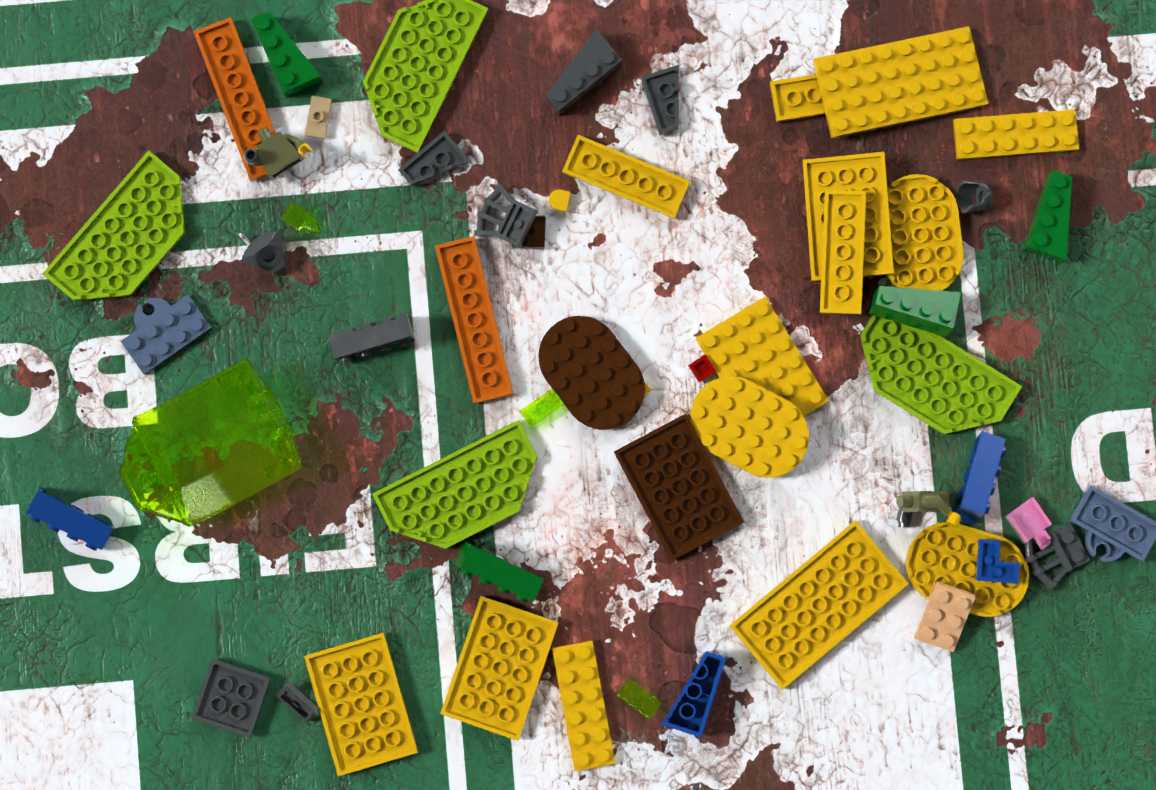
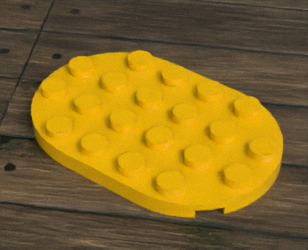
M921 174L904 176L894 181L887 188L894 274L886 276L895 287L943 291L959 275L964 257L956 199L950 189L946 188L934 177Z
M726 376L715 379L705 385L693 401L690 421L704 448L754 476L763 478L782 476L793 470L802 461L807 452L810 434L805 417L799 408L787 399L751 380L738 376Z
M941 522L921 530L911 541L907 550L906 572L910 583L921 596L927 600L929 599L935 581L973 593L976 597L969 612L973 615L982 617L1002 615L1020 603L1028 588L1029 569L1019 548L1008 539L962 524L952 527L946 522ZM978 539L999 540V561L1020 563L1018 584L975 580Z

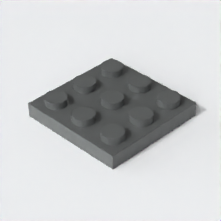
M212 658L192 718L251 738L271 677Z

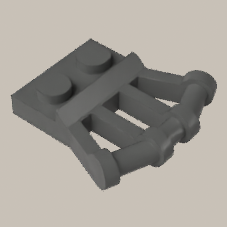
M499 183L496 186L497 188L483 200L484 205L481 211L477 213V230H474V236L499 237L521 248L538 211L516 201L508 190ZM502 194L511 204L509 209L495 202ZM491 207L506 213L503 221L488 215ZM486 220L500 226L499 230H485Z
M1068 524L1048 534L1051 538L1048 539L1051 541L1050 546L1034 553L1033 542H1036L1034 538L1025 543V561L1030 564L1033 576L1042 581L1048 591H1051L1066 572L1090 561L1072 524ZM1054 551L1057 558L1039 566L1036 559ZM1061 564L1062 568L1052 579L1044 573V571Z

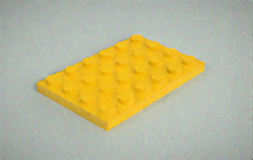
M885 152L803 160L812 282L821 281L825 190L867 192L863 277L894 274Z
M766 297L761 298L695 338L703 353L706 354L716 370L715 373L719 378L738 376L751 380L792 402L804 416L829 401Z
M480 596L440 714L519 741L559 622Z
M384 632L304 656L338 776L418 753Z

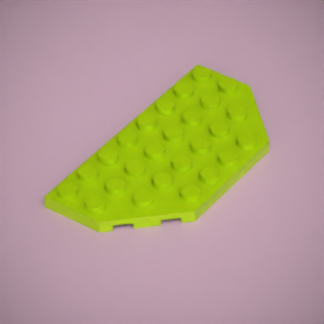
M425 0L417 3V5L405 7L397 11L363 80L382 137L415 153L421 150L489 11L487 7L472 0Z
M148 150L42 274L74 301L132 296L185 235L181 177Z
M875 315L871 316L860 334L873 391L942 434L1000 422L1022 388L1015 381L942 336Z
M517 420L372 493L390 531L446 549L520 511L537 455L520 421Z

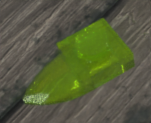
M292 201L280 217L302 232L310 234L321 232L314 216Z

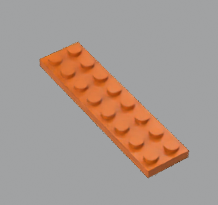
M232 17L193 32L249 180L252 182L268 175L263 165L253 166L248 164L244 160V153L249 148L257 150L256 146L262 143L257 134L260 130L267 127L272 135H275L276 132Z
M472 236L435 245L473 403L476 404L512 395L513 390L475 237Z

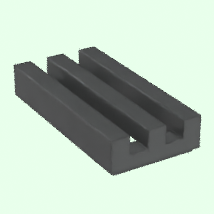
M289 681L276 695L277 698L306 723L319 710L312 701Z

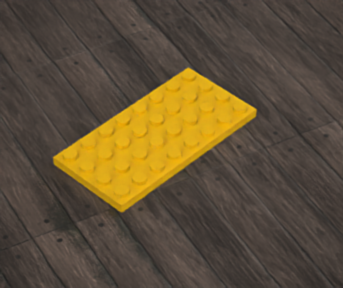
M969 26L813 59L831 139L988 105Z
M854 520L733 621L729 627L781 690H783L904 589L908 582L857 521Z

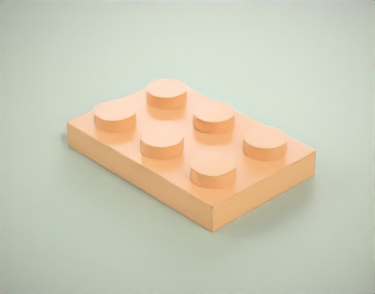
M935 581L914 634V639L954 652L975 600V594Z

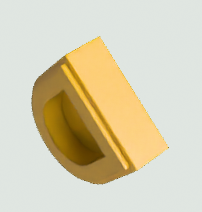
M554 190L549 196L551 208L567 213L571 192Z

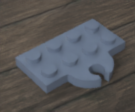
M186 295L172 306L160 298L146 299L155 309L154 313L149 316L145 314L144 307L141 304L137 306L134 313V323L137 330L121 340V343L144 375L212 329L189 295Z
M1088 485L1069 520L1087 531L1085 547L1091 557L1096 555L1098 545L1102 544L1106 547V553L1099 559L1102 562L1114 561L1120 558L1124 552L1143 562L1156 540V522L1092 485Z

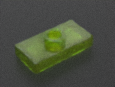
M552 388L519 412L532 428L565 404Z
M627 678L616 694L649 719L662 703L629 678Z

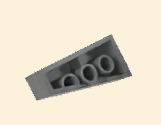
M597 29L546 94V101L558 115L562 114L622 66V59Z
M403 312L399 314L400 318L398 319L396 317L383 318L380 324L377 325L376 322L367 323L360 326L358 330L350 328L328 335L334 359L336 361L340 360V363L351 361L352 357L360 355V358L372 355V351L375 350L385 352L392 350L391 346L399 344L400 347L411 345V341L415 340L409 315Z

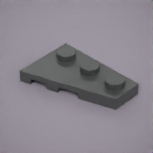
M679 65L640 77L659 136L678 130Z
M443 131L401 166L398 171L411 186H414L471 163V161L449 135Z

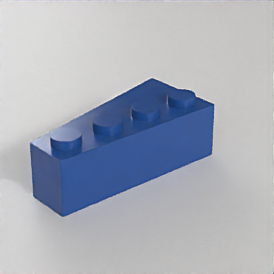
M984 431L976 437L969 463L972 466H968L964 474L963 482H966V484L961 487L956 500L960 501L959 505L955 510H952V512L961 516L962 521L975 524L983 515L988 514L991 503L988 501L996 488L994 479L995 476L998 477L1001 470L999 461L1006 452V446H1004L1006 439Z
M42 488L38 489L26 512L29 514V519L37 523L43 521L48 524L47 527L55 532L62 530L68 533L66 537L76 542L80 539L86 542V547L94 551L103 549L114 528L113 525L90 513H83L84 511L75 505L65 504V501L56 495H46V490Z
M711 651L705 652L661 725L700 738L703 737L726 664V656Z

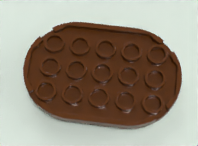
M571 316L558 321L546 332L539 347L538 359L540 370L545 380L579 422L593 429L611 430L625 425L635 417L644 400V378L638 365L605 324L587 316Z

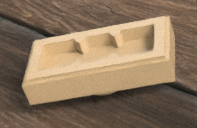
M311 96L304 133L306 137L325 140L332 99Z

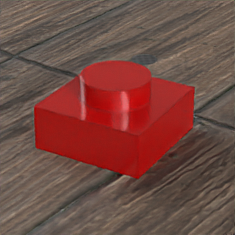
M706 354L688 365L698 383L716 372Z

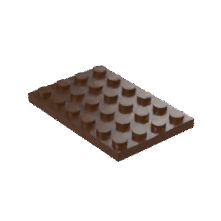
M687 414L614 451L620 466L671 561L744 523Z

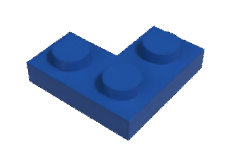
M978 539L975 580L1018 584L1020 563L999 561V540Z

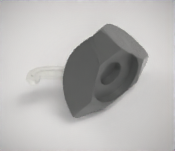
M277 231L268 232L252 242L244 234H239V237L248 246L242 256L244 264L280 276L287 274L288 253L282 233Z

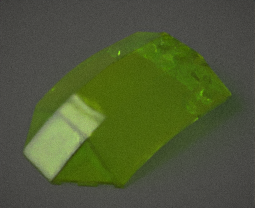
M244 358L178 396L133 417V427L130 437L127 439L124 450L125 456L123 464L120 465L119 474L138 510L156 514V516L191 527L302 469L303 465L293 431L273 392L248 358Z

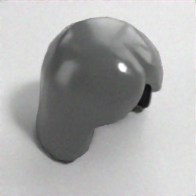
M961 181L956 190V202L960 212L964 214L985 210L991 205L993 200L992 190L985 183ZM974 194H976V203L972 202Z

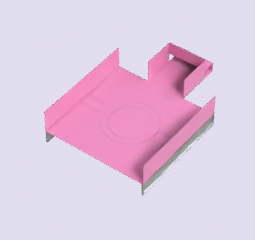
M1034 497L1028 499L1005 516L1023 544L1034 538L1042 550L1051 543L1048 540L1051 538L1044 529L1052 525V523Z

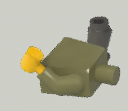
M266 127L257 133L262 143L256 146L257 150L247 149L244 153V160L253 166L263 165L267 175L273 180L304 159L306 160L305 154L311 151L313 154L314 151L301 139L290 134L283 135L281 132L272 135Z
M903 491L902 495H899L896 499V504L899 507L896 518L898 527H911L913 512H941L943 515L949 516L946 523L952 527H957L961 521V516L951 511L949 491Z

